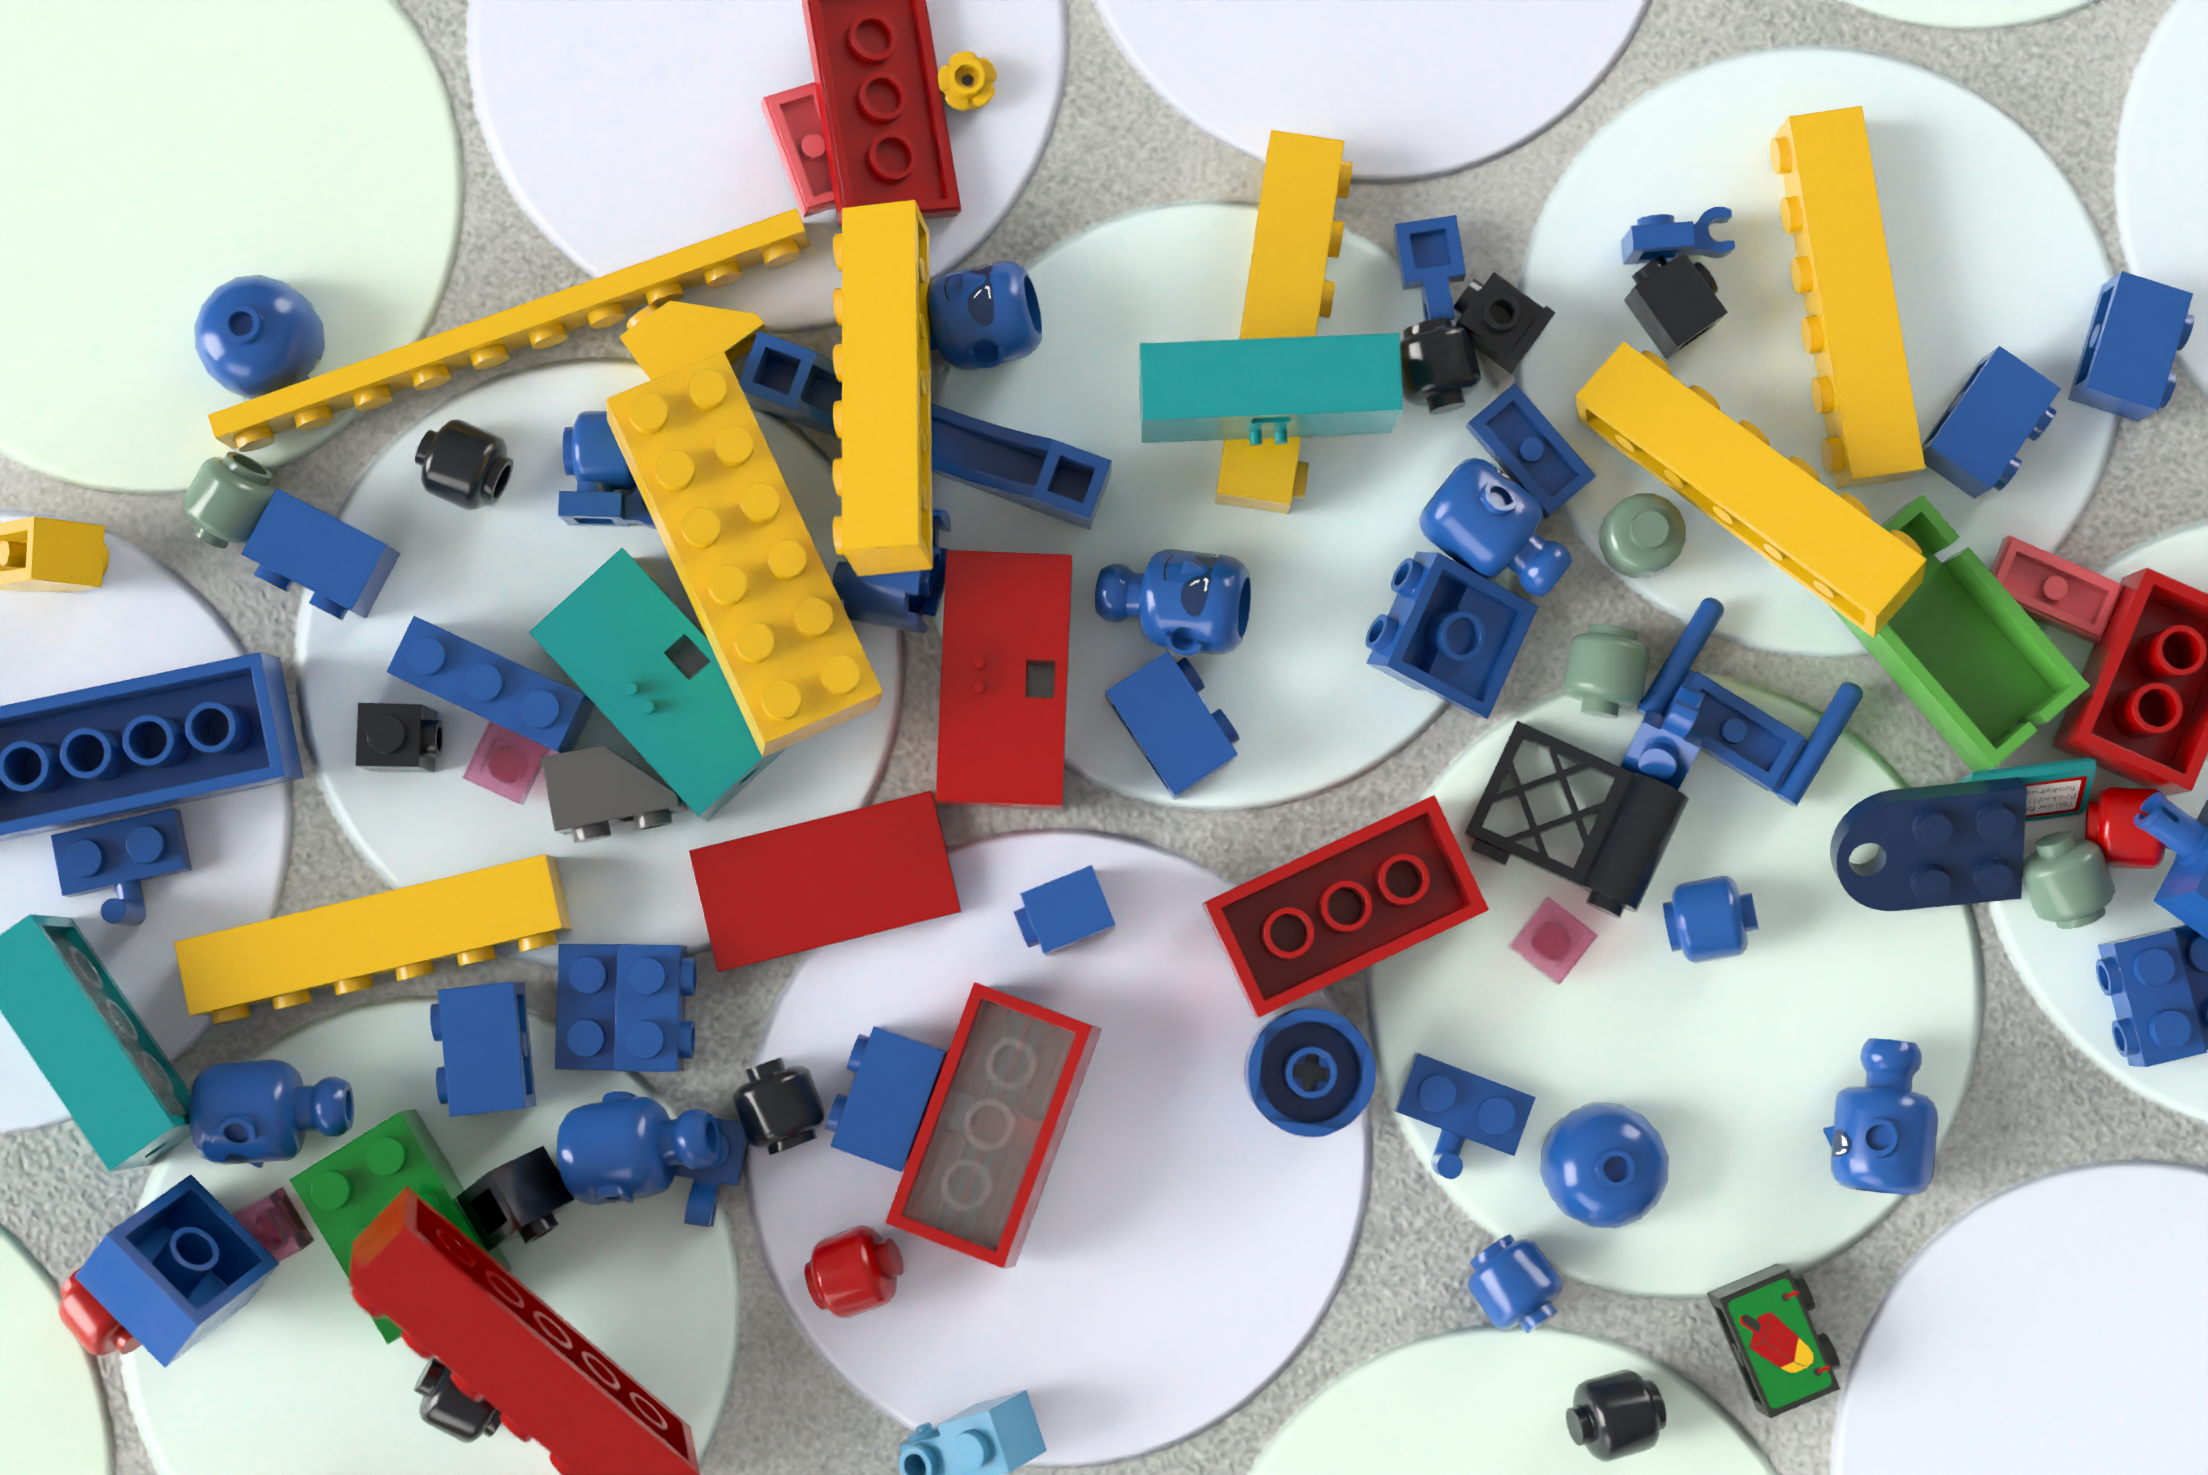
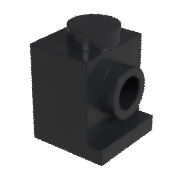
M1493 272L1485 284L1474 278L1454 305V310L1461 314L1455 326H1460L1469 331L1474 348L1510 374L1513 373L1556 313L1548 306L1543 308L1495 272ZM1495 305L1500 306L1511 314V321L1505 324L1495 322L1490 315V308Z

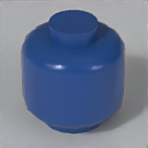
M607 411L581 412L576 417L573 427L564 428L562 447L564 469L567 476H575L577 482H605L612 486L614 490H631L637 487L607 422Z
M1717 876L1678 884L1673 890L1672 901L1663 902L1664 918L1671 949L1673 952L1682 950L1683 955L1692 963L1739 956L1747 949V932L1759 930L1752 893L1740 895L1735 881L1728 876Z
M1509 1234L1487 1247L1471 1260L1470 1264L1474 1271L1468 1279V1288L1497 1328L1508 1330L1521 1325L1526 1334H1528L1558 1313L1551 1302L1561 1293L1563 1282L1534 1241L1529 1239L1515 1241L1512 1235Z

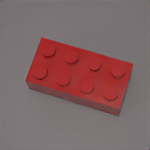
M1435 795L1202 903L1254 1018L1262 1017L1489 910Z

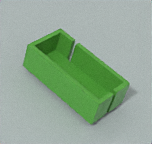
M1922 494L1901 507L1880 525L1889 533L1894 529L1905 533L1921 548V556L1926 559L1922 584L1874 638L1830 605L1828 606L1973 772L1984 771L1997 767L2038 731L2035 726L2048 723L2089 688L2090 685L1969 547L1953 554L1942 563L1934 554L1953 544L1960 536Z

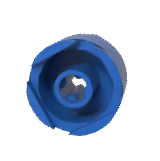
M932 508L933 569L857 576L848 560L837 563L832 584L840 600H844V609L849 620L921 634L927 632L929 626L923 621L922 616L923 614L929 616L936 615L945 586L946 550L950 549L938 546L939 530L951 532L950 517L946 510Z
M1304 1008L1284 1012L1262 1026L1248 1048L1244 1065L1246 1088L1253 1104L1268 1121L1294 1135L1322 1137L1343 1129L1365 1109L1374 1091L1376 1067L1374 1056L1367 1041L1352 1023L1331 1011ZM1307 1054H1315V1064L1325 1068V1076L1323 1080H1313L1311 1089L1303 1090L1302 1079L1293 1076L1294 1064H1304Z

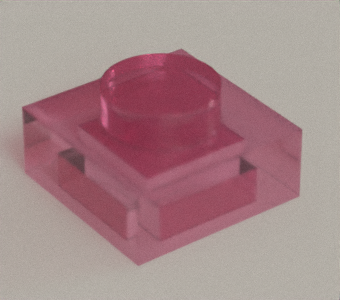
M489 721L462 778L513 802L524 805L542 768L540 757L547 756L550 749Z
M1548 896L1542 900L1507 947L1554 984L1560 985L1598 935Z
M283 1187L231 1213L278 1262L302 1251L314 1241Z

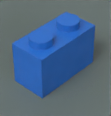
M2121 271L2101 286L2068 400L2137 422L2157 412L2159 408H2165L2173 395L2177 381V374L2170 372L2176 351L2184 348L2194 325V316L2187 314L2193 293Z
M1998 346L1980 360L1921 445L1925 465L1974 499L1993 487L2001 491L2010 482L2022 464V460L2015 455L2027 437L2032 441H2036L2055 417L2057 411L2050 407V404L2061 388L2013 354Z
M276 488L241 555L259 564L254 573L255 576L286 592L289 591L293 582L313 591L314 594L309 604L342 621L348 610L367 618L401 554L389 545Z
M1167 650L1107 690L1105 698L1173 800H1175L1235 760L1238 753L1232 745L1239 741L1240 737L1220 708L1212 714L1209 712L1197 694L1205 688V685L1188 659L1184 657L1176 662Z
M1092 865L1020 893L1025 907L1013 911L1027 947L1031 948L1040 944L1044 955H1049L1111 930L1116 925Z
M512 981L437 990L439 1003L431 1005L430 1024L434 1040L436 1042L442 1041L444 1066L437 1067L436 1089L440 1104H448L449 1117L537 1106L525 982Z
M873 1026L870 1037L859 1034L847 1064L848 1070L856 1072L848 1096L839 1093L836 1095L825 1125V1129L835 1132L830 1147L903 1172L948 1051L880 1026Z

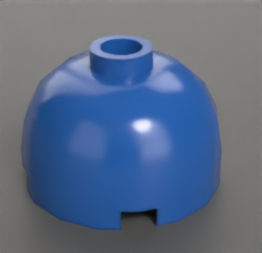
M263 275L236 277L216 287L202 303L194 325L195 349L208 374L229 392L249 400L310 379L308 375L315 368L317 359L321 361L325 349L323 323L313 304L290 284Z
M1592 1102L1571 1111L1551 1127L1541 1149L1540 1174L1551 1199L1566 1216L1590 1227L1616 1229L1639 1221L1659 1203L1668 1183L1669 1157L1660 1133L1642 1114L1621 1104Z

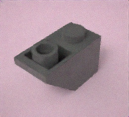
M604 745L540 757L554 831L564 835L573 834L574 843L612 836L611 825L634 821L636 830L666 826L673 823L671 813L687 810L686 803L675 791Z

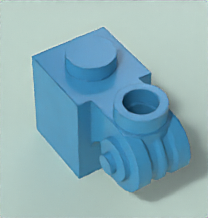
M1027 1390L974 1404L941 1422L935 1428L932 1427L930 1422L917 1426L916 1431L910 1433L908 1438L899 1444L902 1451L899 1457V1470L901 1475H1004L1011 1473L1046 1452L1047 1449Z

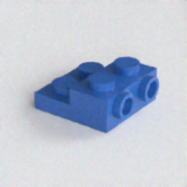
M1416 551L1413 559L1406 558L1400 563L1392 577L1391 590L1396 592L1397 596L1388 615H1379L1367 632L1365 645L1372 651L1366 664L1416 690L1427 691L1475 717L1488 719L1538 606L1439 552Z
M2183 924L2099 944L2098 948L2101 959H2098L2096 962L2097 978L2105 995L2112 998L2117 1020L2112 1022V1035L2118 1052L2122 1057H2127L2129 1066L2149 1067L2207 1053L2208 939L2188 925Z
M559 943L555 1069L649 1072L684 1071V1059H693L695 1052L694 1021H685L686 996H695L697 986L696 958H687V946Z

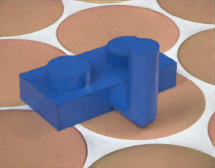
M175 808L51 835L62 896L74 897L115 887L117 898L106 900L101 907L102 918L112 924L137 926L145 920L146 908L141 881L192 870L181 812Z
M1415 1052L1394 1111L1442 1129L1431 1158V1168L1436 1174L1446 1179H1455L1463 1170V1163L1459 1155L1466 1138L1515 1156L1536 1097Z

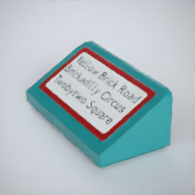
M2086 757L1972 772L1959 780L1958 783L2020 777L2027 788L2025 822L2074 816L2083 813L2089 801L2097 767L2095 759Z

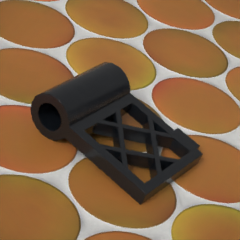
M1517 721L1465 831V835L1476 839L1471 851L1506 866L1510 855L1581 887L1590 893L1586 900L1588 905L1613 917L1621 918L1624 909L1632 912L1638 911L1689 798L1663 782L1642 774L1633 773ZM1526 740L1546 749L1556 773L1521 785L1513 760L1522 741ZM1558 755L1578 765L1563 770ZM1587 770H1592L1614 780L1604 802L1579 811L1567 778ZM1509 772L1514 788L1498 793ZM1559 781L1571 814L1537 826L1525 793ZM1518 796L1530 829L1504 837L1484 828L1483 825L1492 805ZM1599 813L1588 835L1582 819ZM1575 822L1584 846L1574 868L1550 858L1540 834ZM1533 837L1539 852L1517 842Z

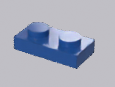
M1516 383L1511 385L1465 426L1509 478L1540 502L1545 519L1550 517L1596 477L1594 472Z

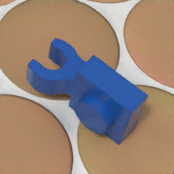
M1726 207L1710 208L1701 215L1695 224H1693V221L1675 222L1674 216L1670 214L1650 215L1638 219L1637 225L1631 226L1621 240L1623 265L1649 263L1661 255L1666 261H1672L1684 252L1687 256L1704 255L1709 258H1722L1729 255L1735 248V242L1730 240L1723 242L1714 240L1709 234V225L1727 223L1732 217V209Z
M1456 215L1395 224L1393 233L1403 290L1421 287L1424 321L1437 318L1454 320L1455 313L1449 283L1464 281L1466 276Z
M585 481L577 483V491H559L558 516L568 525L630 527V524H641L657 529L650 513L647 511L646 504L638 487L631 494L624 495L622 492H614V488L605 482Z
M1682 683L1665 717L1647 709L1623 756L1620 767L1633 773L1651 777L1679 790L1705 737L1704 734L1691 729L1700 711L1698 708L1705 693Z
M715 1118L719 1129L720 1152L718 1159L712 1165L698 1170L690 1169L683 1164L677 1165L676 1176L694 1179L687 1202L685 1224L714 1227L721 1183L740 1186L748 1143L741 1122Z

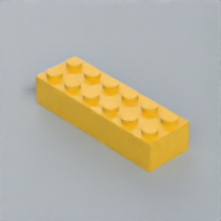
M719 352L606 398L607 422L762 758L878 708L883 694L882 688L725 352Z

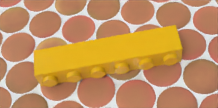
M1862 106L1789 116L1775 133L1776 138L1771 140L1770 157L1774 173L1776 175L1783 174L1786 197L1781 200L1780 214L1784 232L1786 234H1793L1797 257H1793L1791 260V280L1796 294H1803L1807 317H1803L1801 321V338L1805 352L1807 354H1814L1817 377H1814L1811 383L1812 401L1816 413L1824 414L1828 436L1823 438L1821 446L1824 468L1828 475L1834 474L1837 490L1910 479L1925 469L1863 108Z
M1271 130L1239 339L1316 336L1318 318H1330L1335 281L1324 280L1327 257L1339 258L1344 230L1343 221L1333 220L1336 197L1348 198L1353 162L1342 160L1345 140ZM1287 437L1288 443L1283 445L1275 444V438H1262V445L1257 446L1250 445V439L1224 440L1215 503L1288 514L1292 498L1304 499L1309 462L1298 461L1301 437Z
M916 200L842 208V233H836L833 237L835 263L838 270L842 271V288H836L833 292L835 318L837 324L842 326V344H835L833 347L835 375L837 380L842 382V400L834 401L833 404L835 432L837 437L842 439V458H835L833 461L835 490L838 496H842V516H835L833 519L834 545L838 555H845L857 576L933 569L931 349L930 318L928 313V292L930 286L929 229Z
M1623 342L1575 395L1579 422L1873 638L1922 584L1926 559L1921 556L1922 550L1912 538L1895 529L1889 533L1870 519L1871 515L1868 509L1858 499L1847 493H1841L1838 496L1819 482L1818 474L1809 464L1795 456L1787 459L1769 446L1768 438L1760 429L1748 421L1741 420L1737 423L1720 411L1718 402L1710 393L1697 385H1691L1688 388L1671 376V370L1668 365L1653 352L1643 350L1639 353Z
M543 854L175 941L174 946L189 1016L211 1015L212 1025H219L251 1017L249 1006L272 1001L274 1011L312 1003L310 991L334 986L336 996L374 988L373 976L394 971L397 982L428 976L435 973L433 962L457 957L459 967L496 959L494 948L518 942L520 952L554 946L558 944L555 933L572 930L557 859L554 856Z

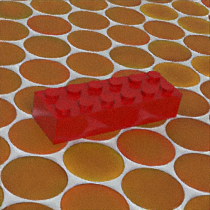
M408 1185L353 1241L349 1286L353 1288L351 1296L355 1302L372 1317L380 1319L385 1315L403 1330L401 1332L402 1339L418 1356L427 1361H430L435 1356L453 1371L451 1373L452 1381L467 1397L476 1402H480L484 1397L502 1412L500 1414L502 1423L515 1437L525 1443H528L533 1438L550 1452L548 1458L561 1475H700L691 1426Z

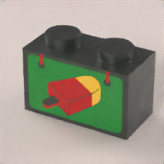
M1774 1264L1707 1292L1757 1411L1768 1418H1773L1840 1389L1833 1372L1841 1368L1837 1352L1826 1333L1823 1332L1817 1335L1808 1311L1815 1309L1814 1299L1801 1274L1798 1273L1792 1276L1790 1269Z

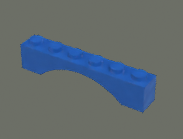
M758 331L739 380L748 404L837 437L833 422L834 401L842 400V382H839L836 378L833 360L818 352ZM931 403L933 473L1087 530L1091 529L1112 473V460L1055 439L1002 427Z

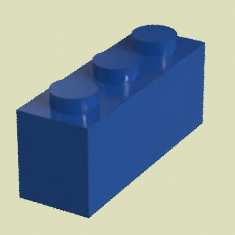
M413 616L386 671L401 680L559 753L574 750L595 706L585 694L416 616Z

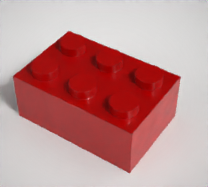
M2146 567L2122 577L2120 583L2124 587L2100 642L2094 644L2081 674L2090 687L2068 705L2052 746L2078 758L2090 757L2095 759L2096 766L2148 789L2159 790L2165 796L2193 790L2208 754V594Z

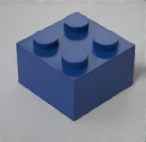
M190 1174L109 1231L77 1272L75 1278L166 1368L246 1306L280 1263Z

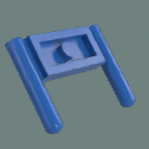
M1711 597L1705 598L1698 606L1636 710L1645 715L1647 709L1665 717L1682 683L1705 693L1698 708L1700 710L1691 727V729L1705 735L1700 750L1766 791H1771L1784 802L1797 807L1860 703L1863 691L1855 683H1842L1808 740L1804 739V736L1700 672L1690 669L1724 613V606L1719 600Z

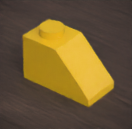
M669 300L660 308L657 304H651L637 312L626 324L629 330L619 337L649 379L653 380L722 351L725 352L730 365H732L751 351L758 331L766 334L769 333L756 313Z
M37 516L0 523V591L77 592L102 588V578L109 564V551L104 543L105 526Z

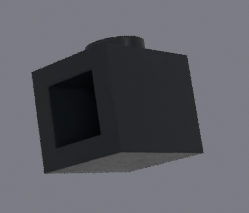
M1685 252L1669 263L1661 255L1638 270L1632 276L1637 285L1633 287L1624 299V302L1666 360L1715 327L1728 313L1715 295L1718 292V286L1712 274L1702 263L1696 262L1693 264Z
M358 703L355 766L374 772L435 773V757L441 756L443 748V726L441 720H437L436 710L422 704Z
M544 1146L490 1170L456 1197L487 1252L519 1236L522 1237L526 1245L541 1238L559 1225L554 1215L575 1200L566 1189L559 1169L553 1163Z

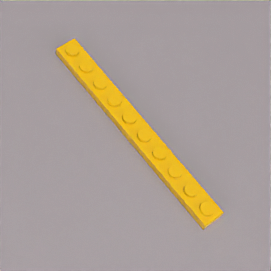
M794 208L208 414L207 416L215 439L231 449L238 448L240 452L255 451L274 443V435L294 427H297L298 431H311L324 427L333 422L332 414L354 406L358 411L381 407L393 399L391 393L414 386L416 390L438 387L451 379L450 373L471 365L476 370L500 365L509 359L508 352L530 344L533 349H543L557 345L567 339V331L590 324L593 329L614 325L626 317L625 311L647 303L648 305L657 304L660 308L669 300H681L684 297V290L706 283L709 288L730 284L742 277L741 270L764 262L766 267H777L787 264L801 255L800 249L811 245L798 209Z

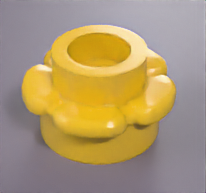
M961 51L953 54L949 58V64L943 65L939 69L937 75L939 90L945 93V101L952 108L961 111H972L984 107L993 99L996 92L993 82L997 80V72L989 59L985 57L977 58L975 53L971 51ZM964 76H971L973 78V83L969 86L963 85L961 81Z

